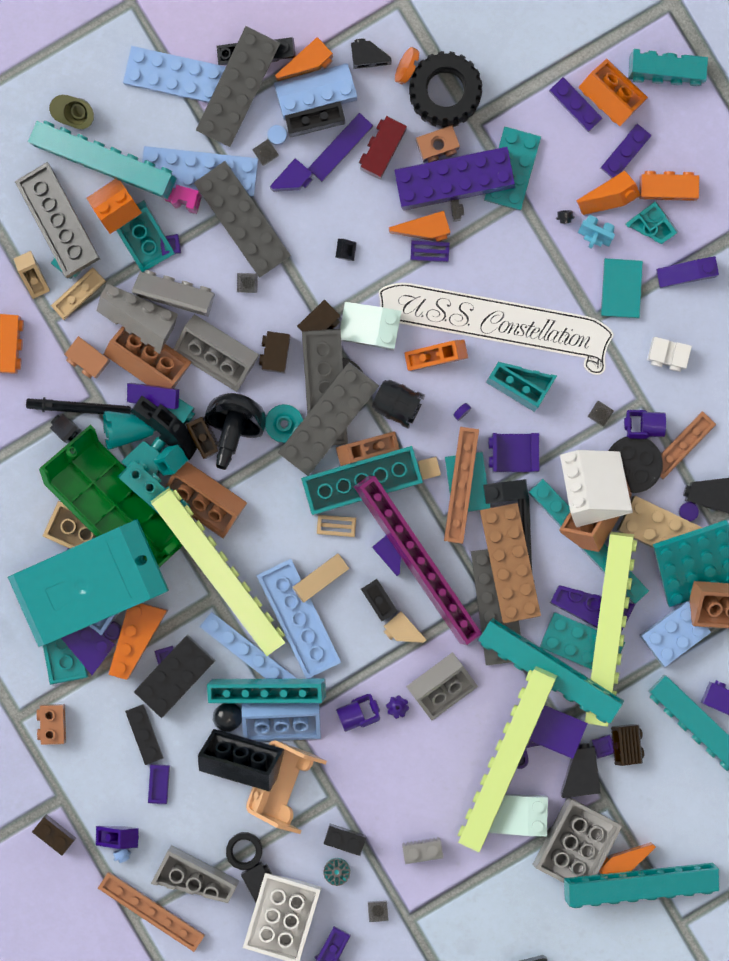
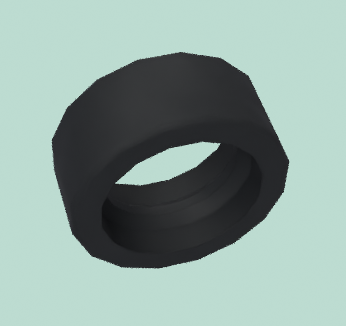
M240 832L234 835L226 847L228 862L239 870H249L255 867L262 856L260 840L249 832ZM248 840L254 844L256 853L251 861L240 862L234 857L233 847L238 841Z

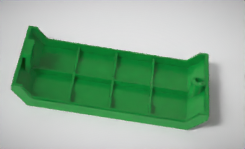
M90 424L40 467L39 471L43 483L96 537L138 519L160 568L183 545L163 518L118 478V475L125 467L99 442L96 429Z

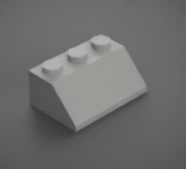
M452 652L406 687L432 721L478 686Z

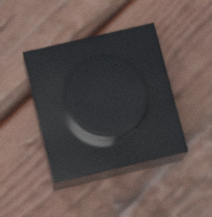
M338 239L335 258L354 261L357 242Z

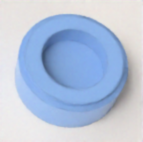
M274 125L268 130V139L272 144L281 145L285 142L287 133L282 126Z

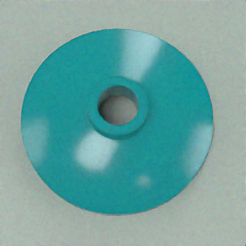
M286 404L278 405L268 412L265 428L273 440L285 443L302 422L303 418L295 407ZM283 420L288 422V426L285 428L281 426Z

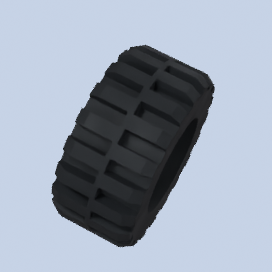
M441 51L437 55H428L427 59L419 62L410 79L409 94L414 111L421 116L423 121H428L435 127L440 125L442 126L441 128H445L451 125L453 127L458 126L459 123H464L470 116H473L481 100L483 85L482 80H480V73L478 69L474 68L471 60L468 62L465 56L455 55V52L444 53V51ZM450 73L461 80L464 92L457 104L443 107L435 104L430 99L427 88L430 80L435 75Z

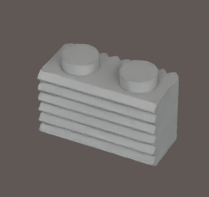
M439 837L437 839H426L425 841L422 839V841L418 840V842L414 841V843L412 841L406 844L403 842L402 844L405 864L443 858Z

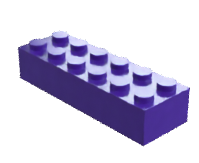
M508 147L394 170L403 211L516 188Z

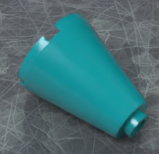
M104 411L103 429L104 433H106V438H108L105 439L108 450L153 436V432H156V430L134 414Z

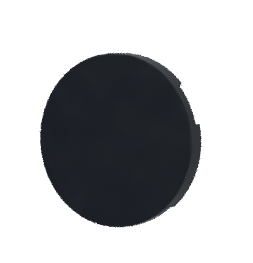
M623 437L616 441L608 450L621 453L625 477L631 493L646 491L659 480L663 470V459L658 447L649 439Z

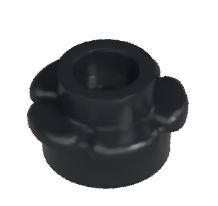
M572 210L558 211V217H556L563 224L571 223V219L575 218Z

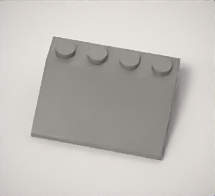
M568 797L532 865L563 883L564 878L597 875L622 825Z

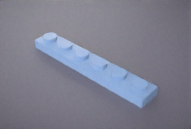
M213 612L201 624L200 628L265 679H297Z

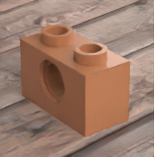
M452 125L416 138L423 162L437 161L440 156L445 154L446 157L455 155L460 148ZM440 141L444 147L441 150H436L433 147V143Z

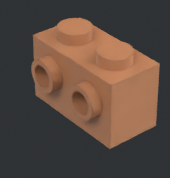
M79 336L64 354L68 357L67 362L74 367L79 365L83 368L82 373L90 379L92 376L97 379L110 362L108 358Z
M65 704L41 705L40 709H37V721H40V729H37V739L41 740V745L65 744Z

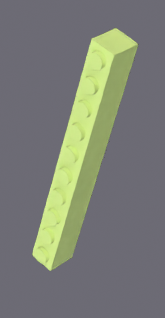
M169 487L154 498L151 504L264 654L268 656L285 643L283 639L285 634L279 626L275 628L271 623L274 621L268 612L264 613L260 607L263 605L256 596L252 598L249 594L251 591L250 587L245 581L243 583L240 582L237 578L240 576L234 566L231 568L228 566L226 555L222 551L218 552L216 550V542L211 536L207 537L204 534V526L199 520L195 522L192 518L194 513L188 505L184 507L180 502L182 497L177 490L172 491Z
M611 531L591 680L617 695V691H613L614 684H618L619 673L616 672V667L621 665L622 654L618 652L619 646L623 647L624 635H621L622 627H626L627 616H624V608L628 609L630 597H626L627 589L631 590L632 578H629V571L634 569L635 559H631L632 551L636 552L637 540H634V534ZM591 711L589 713L586 712V723L608 727V722L603 723Z
M537 666L533 671L529 670L525 679L528 681L526 688L522 687L518 698L521 699L519 705H514L511 711L512 721L511 723L507 722L504 727L503 733H505V737L503 740L499 739L495 750L498 753L496 757H491L487 767L491 769L488 775L484 774L480 785H483L481 792L477 791L473 798L475 805L473 809L469 808L465 819L468 821L466 826L462 825L457 836L460 837L458 843L477 852H480L557 675Z

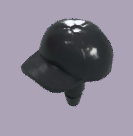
M236 393L222 394L214 398L207 407L205 421L212 427L222 431L217 446L219 452L217 454L216 467L222 470L227 469L232 460V455L236 453L240 436L257 438L261 437L264 432L266 417L262 406L245 395Z

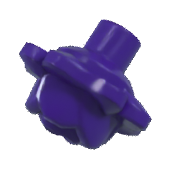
M400 695L396 696V698L391 697L390 702L386 704V708L389 709L387 713L393 715L395 719H398L399 716L405 717V713L409 710L408 701Z

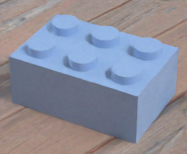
M685 601L639 636L659 663L666 667L710 634L711 631L708 627L692 625L690 603Z

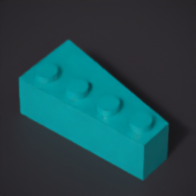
M633 49L629 56L628 79H633V82L642 83L644 80H652V83L655 84L670 81L672 85H682V82L690 83L691 86H701L707 80L708 57L681 55V58H677L675 53H664L660 56L657 51L649 50L648 52L640 53V49Z

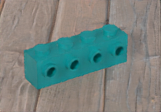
M132 460L118 475V478L157 512L151 501L168 489L169 486L164 488L160 484L162 480L156 474L150 475L145 471L148 467L140 460L138 462ZM183 499L180 500L184 507L188 505L190 508V505L188 503H186Z

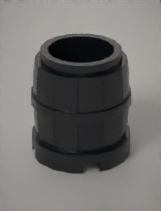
M384 380L375 396L372 408H375L374 411L385 416L387 419L401 423V426L409 429V422H414L422 405L420 401L421 399L424 400L425 394L418 391L415 392L404 384H399L392 380Z

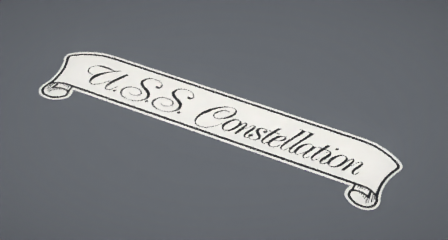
M395 283L379 290L380 307L402 311L400 317L401 324L586 358L584 360V368L589 373L600 375L605 370V354L613 338V332L605 324L594 318L412 283Z

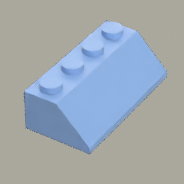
M347 63L274 83L284 120L285 115L341 102L342 105L357 101L355 86Z
M242 703L244 738L258 742L321 739L319 703Z

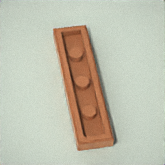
M703 411L661 453L663 470L660 478L664 479L716 425Z

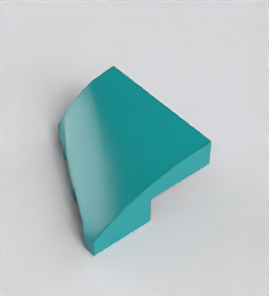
M656 201L625 223L627 227L654 239V241L663 244L678 232Z

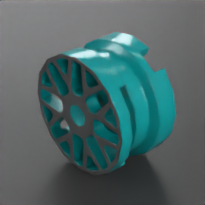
M333 858L326 863L323 874L329 884L339 886L347 882L351 870L345 860Z

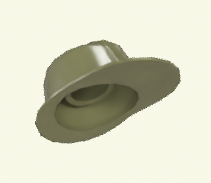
M58 95L52 99L49 105L51 116L62 124L77 129H85L94 120L93 109L82 98Z

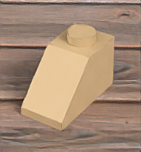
M31 251L14 258L18 273L32 299L50 291Z
M401 611L384 625L386 630L383 632L390 640L394 638L396 641L424 643L426 641L424 636Z

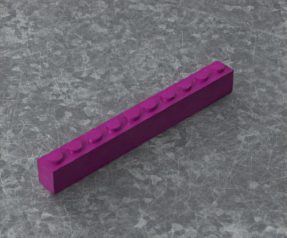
M368 476L355 485L354 489L459 643L468 645L482 634L377 478L375 476Z

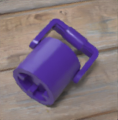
M627 410L626 418H624V429L627 431V437L636 439L665 437L666 413ZM630 416H641L640 432H631L632 419Z
M371 694L353 699L350 704L336 709L345 732L359 726L366 727L380 720L379 706L377 701L373 700ZM370 700L369 704L375 716L365 720L359 704Z

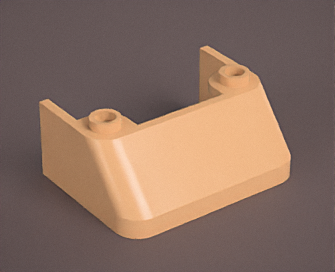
M273 740L269 745L284 749L278 778L270 792L252 787L246 808L248 813L276 828L300 834L302 830L290 825L293 820V810L287 806L299 771H308L312 767L313 761L325 765L327 761L307 751Z

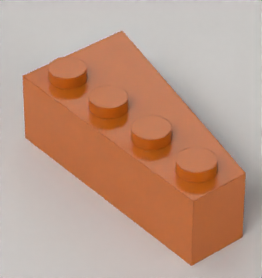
M145 603L127 609L108 675L125 680L130 678L168 610Z

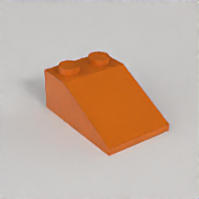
M117 179L112 180L86 198L109 234L142 213L122 182Z

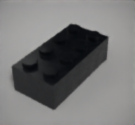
M187 634L139 685L134 693L162 718L216 660Z

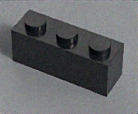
M341 102L285 115V121L289 137L291 138L344 125L345 117Z

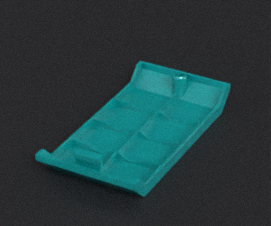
M138 519L8 576V580L38 647L169 591Z

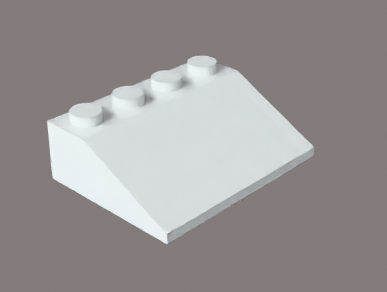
M576 450L560 455L570 512L576 527L633 513L622 457L619 451Z
M265 873L243 948L285 961H300L321 887L304 881Z

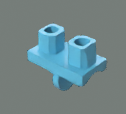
M589 215L586 220H583L578 233L585 236L584 240L590 242L588 247L591 249L594 244L600 247L604 244L609 247L615 236L613 233L615 226L610 223H605L603 228L596 226L597 217Z

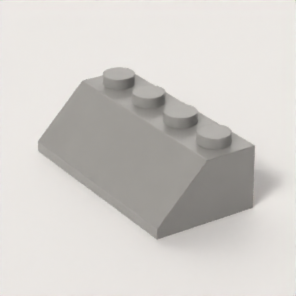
M145 270V273L139 272L132 289V293L135 296L209 317L215 296L211 292L212 289L200 286V289L193 287V283L187 281L177 283L174 282L175 278L165 275L163 278L156 276L155 272Z
M195 314L184 326L174 347V350L190 360L191 364L236 392L241 387L259 356L253 350Z

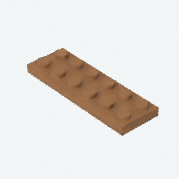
M518 503L480 510L503 624L541 616Z

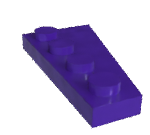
M559 585L550 604L598 628L602 596ZM629 603L628 609L624 608V616H627V621L636 604Z
M90 626L61 638L91 675L94 674L115 645Z

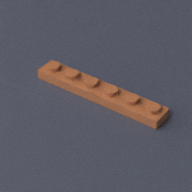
M460 427L444 536V541L463 544L479 429Z
M111 872L106 874L98 887L99 890L193 952L205 936V934Z

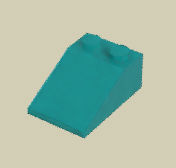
M145 200L136 204L142 213L116 230L141 272L148 270L175 254ZM160 238L164 242L165 251H169L164 256H162Z

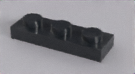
M144 704L126 710L125 713L144 764L147 765L163 759L164 757Z

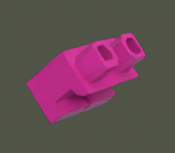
M176 185L175 189H172L168 200L165 199V201L170 202L174 208L186 205L190 213L197 214L202 195L198 190Z

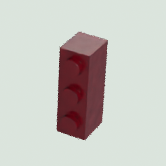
M386 116L385 120L381 119L376 129L379 131L376 137H371L367 145L370 147L368 153H363L359 160L361 164L360 170L380 180L407 130L406 125Z

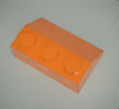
M607 58L578 87L585 96L589 97L600 110H603L619 126L648 98Z

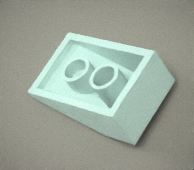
M345 302L340 325L341 340L394 350L402 311Z
M505 794L489 833L547 836L548 797L546 795Z

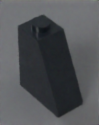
M729 478L690 482L689 485L685 486L683 496H685L684 501L729 515Z
M590 743L579 744L574 758L570 759L560 792L562 798L601 793L595 747L590 746Z

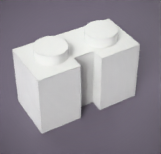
M653 337L647 361H651L653 366L662 367V365L670 366V370L681 372V369L687 368L692 346Z

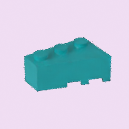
M498 362L486 383L535 412L557 375L540 373V371H532L519 366Z

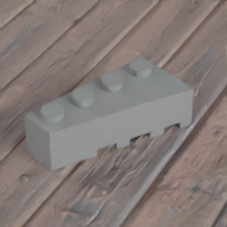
M108 283L100 296L96 310L113 323L121 324L129 334L134 333L140 337V341L145 345L150 344L155 348L154 351L159 354L173 331L178 316L175 312Z
M171 845L151 884L228 903L239 880Z

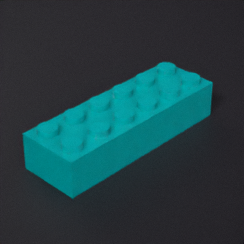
M409 446L301 478L311 514L316 515L363 501L354 489V486L368 476H375L386 493L422 484L423 481L413 447Z

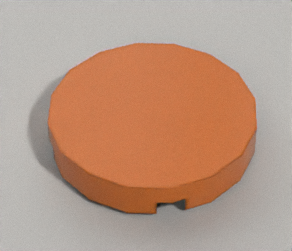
M410 47L404 53L395 73V82L403 85V83L405 84L411 78L416 67L414 62L419 60L420 53L418 49Z

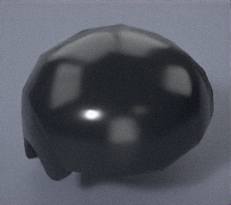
M223 703L214 710L213 723L220 731L231 732L242 723V711L235 703Z

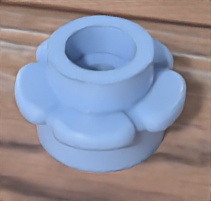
M118 849L113 852L115 857L113 860H118L119 863L125 862L130 858L131 851H128V849Z

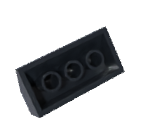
M213 729L198 754L199 771L270 792L278 778L284 749Z

